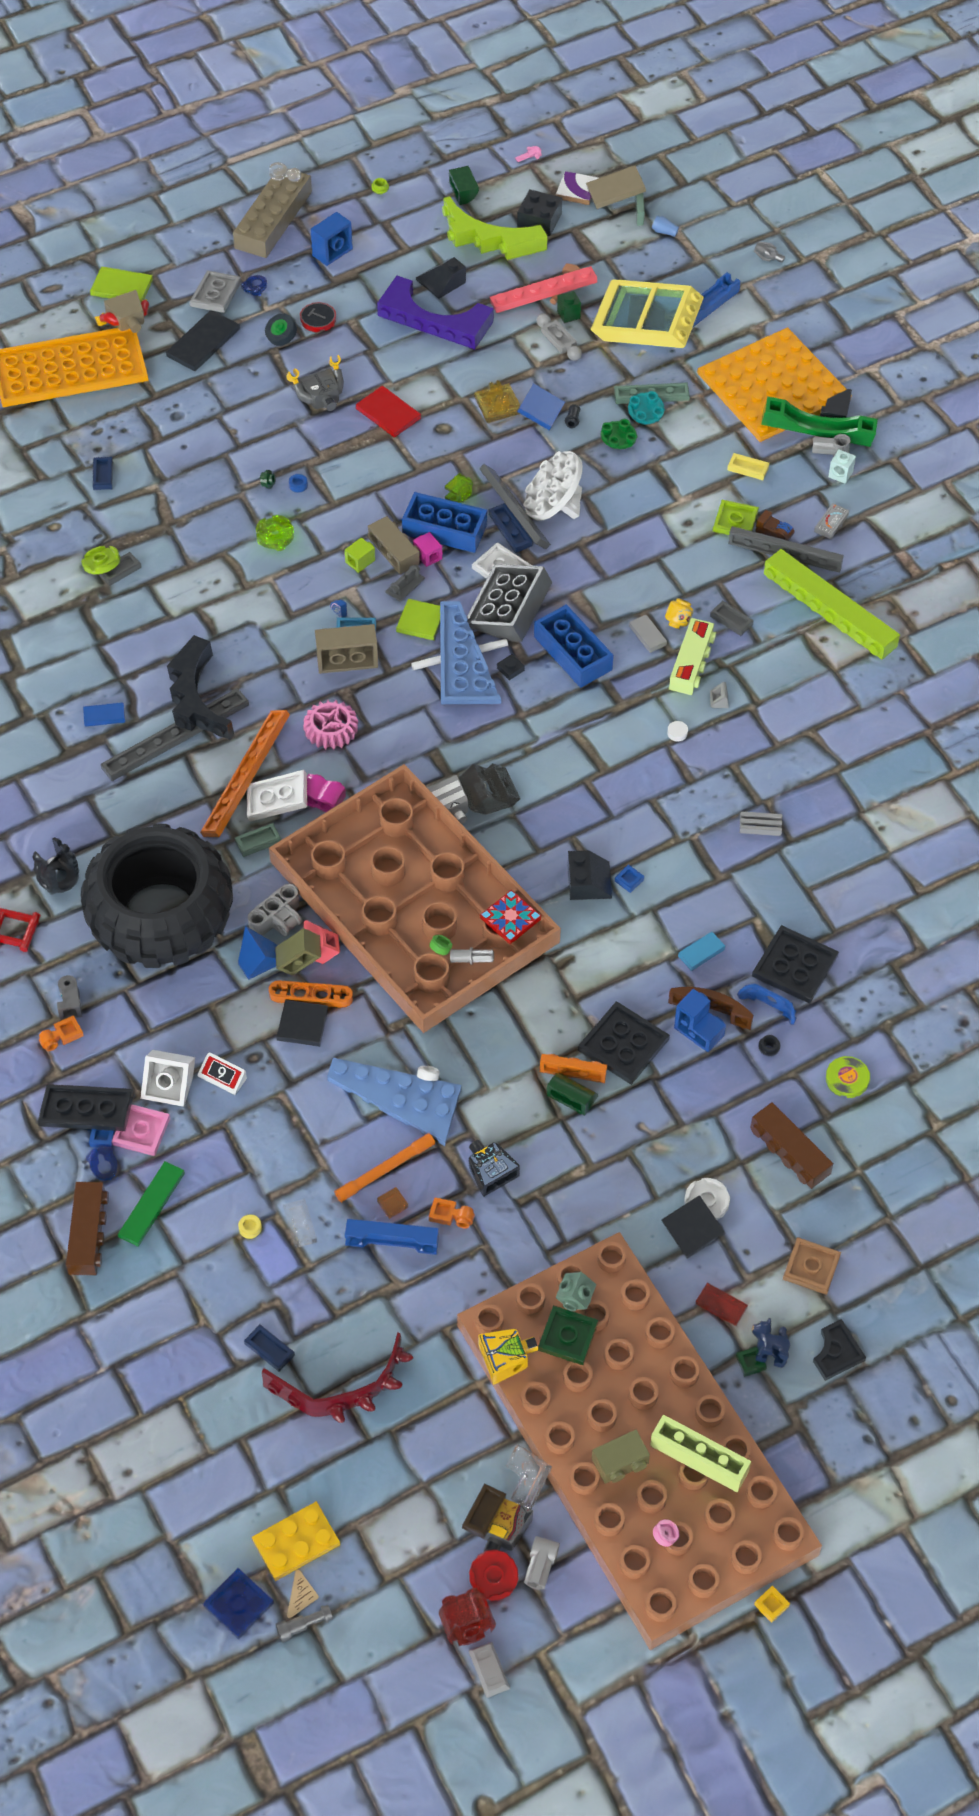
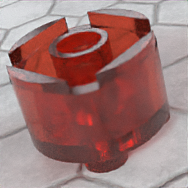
M471 1588L464 1594L458 1596L450 1595L442 1600L443 1606L438 1614L450 1644L453 1645V1641H455L459 1646L469 1645L485 1638L484 1632L489 1628L491 1632L495 1629L496 1622L488 1601L479 1588Z

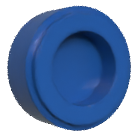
M295 474L289 478V488L291 491L300 493L307 489L308 481L304 475Z

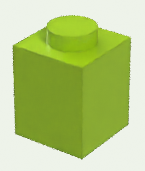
M362 537L344 550L345 563L358 573L375 561V547Z

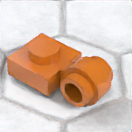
M73 1015L55 1023V1031L49 1029L42 1031L39 1034V1042L43 1049L53 1051L58 1047L59 1040H61L63 1045L83 1037V1031Z
M434 1197L429 1221L451 1226L453 1219H455L458 1227L467 1229L473 1224L475 1214L473 1213L474 1210L469 1206H461L460 1209H456L457 1204L455 1201Z

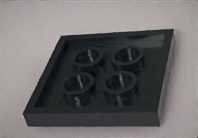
M781 925L753 970L752 977L810 1004L836 961L839 951Z
M616 1001L578 1045V1051L593 1061L607 1065V1070L632 1085L668 1042L670 1035Z

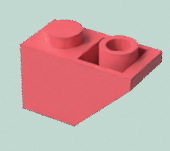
M304 921V929L320 935L321 957L316 962L324 964L340 953L338 934L310 921Z

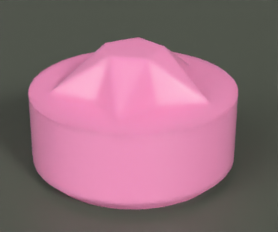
M664 1519L655 1525L653 1536L660 1545L667 1547L678 1540L679 1530L675 1523Z

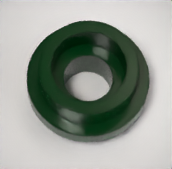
M265 470V472L260 474V483L262 487L271 489L276 482L275 474L271 470Z

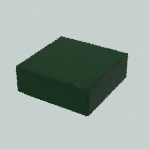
M757 1347L736 1353V1358L744 1377L767 1369L765 1362L756 1361Z

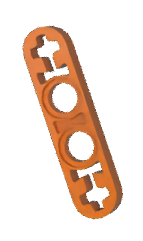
M281 980L274 981L269 985V997L277 1003H285V1000L344 1008L350 1006L353 1002L351 988L344 985ZM278 989L282 990L280 994H276ZM300 989L306 992L302 997L294 995L295 991ZM320 991L328 994L323 999L316 997V994ZM342 994H346L344 999H340Z

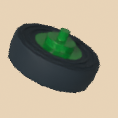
M285 313L273 316L265 326L267 339L276 346L288 344L293 340L297 332L296 322L290 315Z

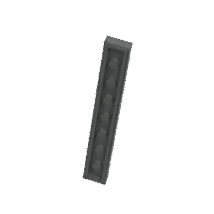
M237 688L206 706L214 714L227 718L247 707L249 701ZM173 723L101 763V769L111 781H114L204 730L196 726L193 731H189Z

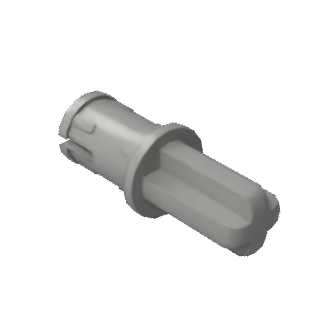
M470 947V950L451 949L450 961L451 963H470V965H473L474 962H493L494 952L492 949L473 950V947Z

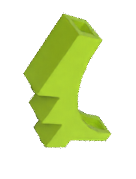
M451 197L444 198L442 213L448 219L449 230L447 231V236L455 247L474 243L481 254L500 249V252L505 255L507 260L547 250V235L541 225L509 228L487 224L463 212Z

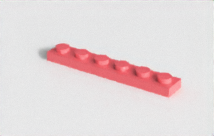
M589 266L491 296L490 302L495 312L499 313L598 283L597 276L592 267Z

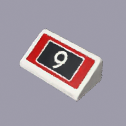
M210 1052L205 1057L198 1073V1077L233 1095H236L247 1079L244 1069Z

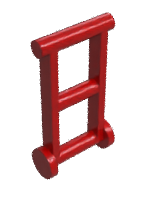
M0 908V928L5 917L29 922L23 939L0 935V943L18 946L21 951L27 952L41 915L37 912H33L30 915Z

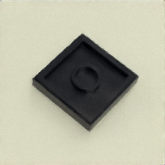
M285 1000L276 1036L277 1041L320 1047L328 1006Z
M700 1195L661 1219L686 1258H689L725 1235V1231Z

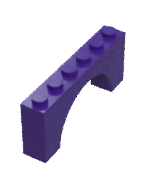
M396 275L377 302L379 317L472 349H476L494 322V308L477 303L472 309L456 315H439L428 312L419 307L412 299L413 281Z

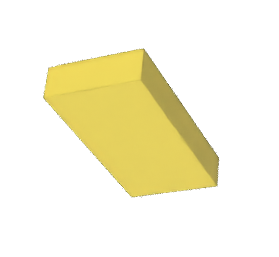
M733 453L727 470L764 480L769 463Z

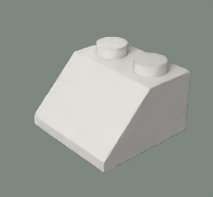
M152 1050L145 1057L140 1099L184 1106L193 1079L195 1057Z

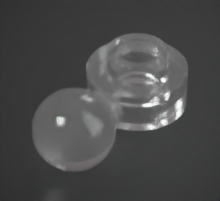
M280 162L273 163L269 167V175L272 179L282 180L288 177L290 181L297 182L301 178V172L298 168L287 170L286 165Z

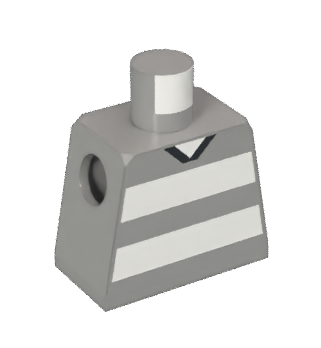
M457 775L428 788L461 824L467 821L465 814L468 812V799Z

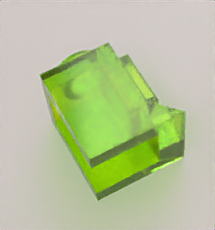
M458 473L445 485V489L449 491L445 499L458 503L464 502L472 495L473 481L469 477Z

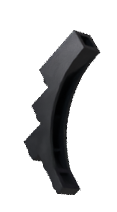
M193 635L167 665L169 678L174 682L169 689L172 701L177 705L172 710L175 725L189 731H193L197 726L202 730L210 731L219 737L230 740L234 736L232 721L214 714L203 703L198 694L199 678L205 665L213 656L210 641Z

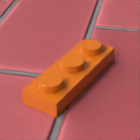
M542 1054L540 1072L553 1075L561 1073L566 1077L605 1083L607 1065L597 1061H582L574 1057L565 1058L559 1057L556 1054Z

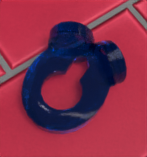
M261 275L251 276L241 283L242 290L253 296L261 295L267 287V279ZM254 280L262 281L260 285L253 286L252 284Z
M101 1146L98 1149L94 1148L85 1158L90 1164L93 1175L97 1179L104 1181L112 1179L118 1169L117 1160L113 1154L114 1149L109 1146ZM99 1154L103 1155L105 1161L111 1164V1170L106 1174L98 1170L100 1163L98 1159Z

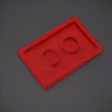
M383 385L356 404V409L394 438L421 419V414Z

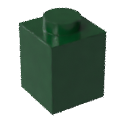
M575 291L557 296V313L563 323L581 319V301Z

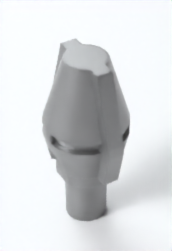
M758 241L755 246L754 252L764 261L777 260L783 263L785 256L779 254L776 251L777 247L771 243Z

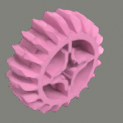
M327 700L324 704L320 701L319 706L313 705L312 710L307 711L303 727L307 739H310L311 744L316 743L318 748L324 746L325 750L328 747H332L334 750L336 746L342 748L343 743L349 745L350 740H354L355 734L358 731V719L350 705L346 706L344 702L338 704L337 700L330 703Z

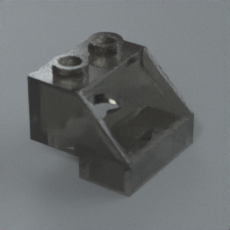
M493 763L488 768L473 764L458 778L467 796L468 807L473 812L484 815L512 807L521 799L505 767ZM484 781L488 783L491 792H489V790L487 789V785Z

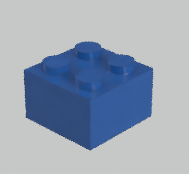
M335 212L317 225H314L311 228L312 256L328 266L353 249L351 221L340 213Z

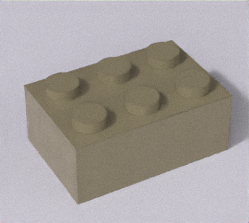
M375 624L315 630L319 674L378 668Z

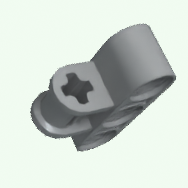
M285 884L256 906L248 914L249 928L262 936L272 928L285 937L289 935L291 929L296 925L300 926L302 924L301 917L295 911L299 906L298 888L293 884Z

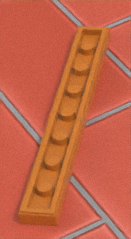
M287 710L270 711L200 832L203 837H220L290 716Z

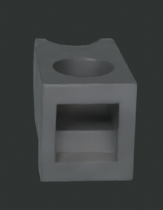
M63 976L58 981L59 992L63 999V1002H57L60 1020L73 1015L75 1018L82 1017L77 981L73 976Z

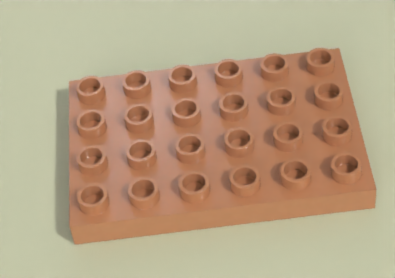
M405 764L269 847L270 861L290 884L298 888L299 895L332 932L338 934L341 942L423 1033L560 943L561 928ZM510 890L514 891L541 915V920L511 945L480 919L482 912ZM443 935L451 941V949L470 950V947H473V950L492 949L494 961L474 962L473 965H470V963H451L450 952L447 955L438 954L430 948L429 944L433 936Z

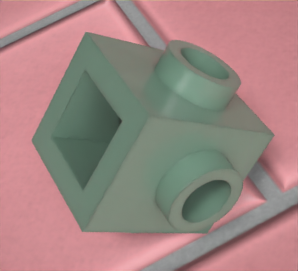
M582 1272L565 1273L559 1285L556 1299L569 1311L587 1309L597 1284Z

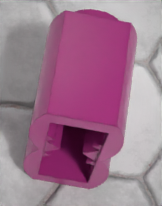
M318 774L307 775V806L327 812L343 802L346 797V790L340 782L326 781L324 777Z

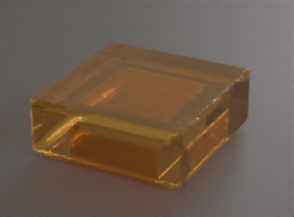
M397 1187L377 1198L378 1204L389 1219L408 1208L407 1201Z

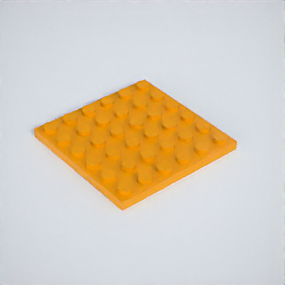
M788 327L705 364L697 370V374L759 442L785 431V429L761 425L767 396L787 400L791 405L804 412L819 415L822 406H826L828 398L847 390Z

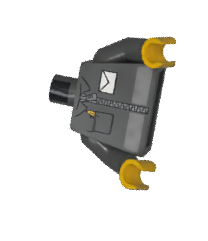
M337 355V363H334L330 356L329 364L334 368L333 371L329 368L300 378L299 381L297 379L299 371L296 368L293 370L295 377L291 376L290 372L287 373L286 377L288 381L293 382L294 385L292 386L300 401L311 404L314 409L326 407L328 411H332L336 408V403L339 402V395L342 393L344 386L342 370L339 369L341 361L339 355Z

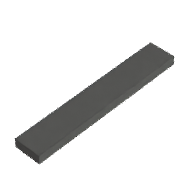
M483 464L480 467L482 474L535 544L547 549L551 545L495 470Z
M733 526L730 529L728 544L769 555H774L782 549L800 563L838 573L842 569L844 555Z

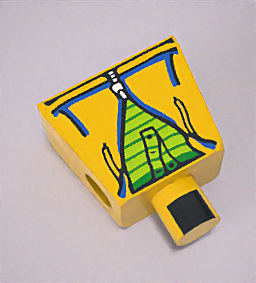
M517 1329L478 1335V1345L493 1385L528 1367L527 1354L538 1351L535 1338L531 1337L521 1341Z

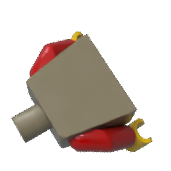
M134 290L104 300L106 313L103 312L100 316H95V320L98 326L109 323L117 326L120 331L131 329L133 333H137L141 330V325L144 324V317L148 313L149 302L147 299L140 301L137 291Z

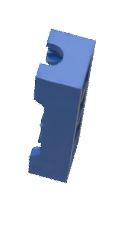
M726 272L713 286L701 295L704 298L693 327L740 291L741 281L737 278L733 281L731 274Z
M347 1219L345 1245L365 1247L368 1244L415 1248L418 1253L437 1255L439 1228Z

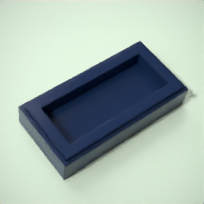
M112 457L93 458V490L112 489Z
M260 1324L244 1340L246 1346L278 1372L295 1356V1352Z

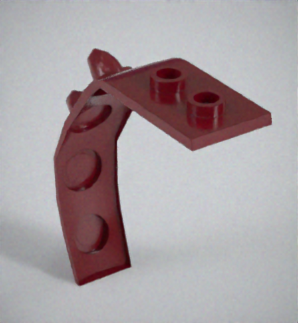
M397 1332L393 1351L386 1368L377 1381L357 1390L328 1398L313 1399L265 1368L262 1370L263 1387L309 1416L321 1417L331 1415L334 1420L343 1423L345 1421V1410L360 1406L366 1411H375L376 1407L372 1402V1398L378 1396L382 1390L400 1389L403 1384L395 1379L392 1373L395 1365H399L400 1362H409L414 1357L412 1354L405 1352L403 1347H400L402 1339L401 1334Z

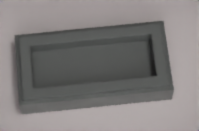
M131 552L121 556L120 563L114 569L99 574L109 586L142 568L141 563Z
M724 601L720 602L710 612V617L740 636L753 625L754 620Z

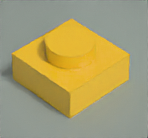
M772 1585L755 1601L754 1605L772 1623L789 1608L790 1603Z

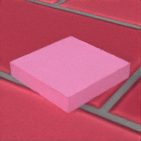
M131 1105L126 1131L115 1132L112 1139L113 1146L155 1156L169 1123L170 1115Z

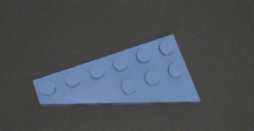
M460 601L440 602L441 704H501V697L497 693L495 683L489 674L487 664L479 645L476 643L474 633L470 629Z
M337 1058L332 1059L327 1075L329 1082L349 1093L352 1092L360 1096L363 1101L379 1107V1110L408 1126L411 1125L417 1128L422 1134L430 1133L434 1139L438 1140V1143L443 1146L446 1145L461 1093V1085L440 1080H423L418 1078L417 1075Z

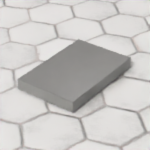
M207 271L190 300V306L225 313L241 284V277Z

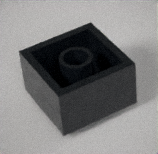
M529 189L517 211V228L541 225L546 235L551 236L562 215V197Z

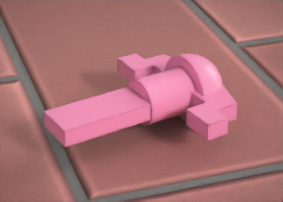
M529 146L527 147V153L515 157V160L520 162L533 156L539 159L542 156L541 148Z

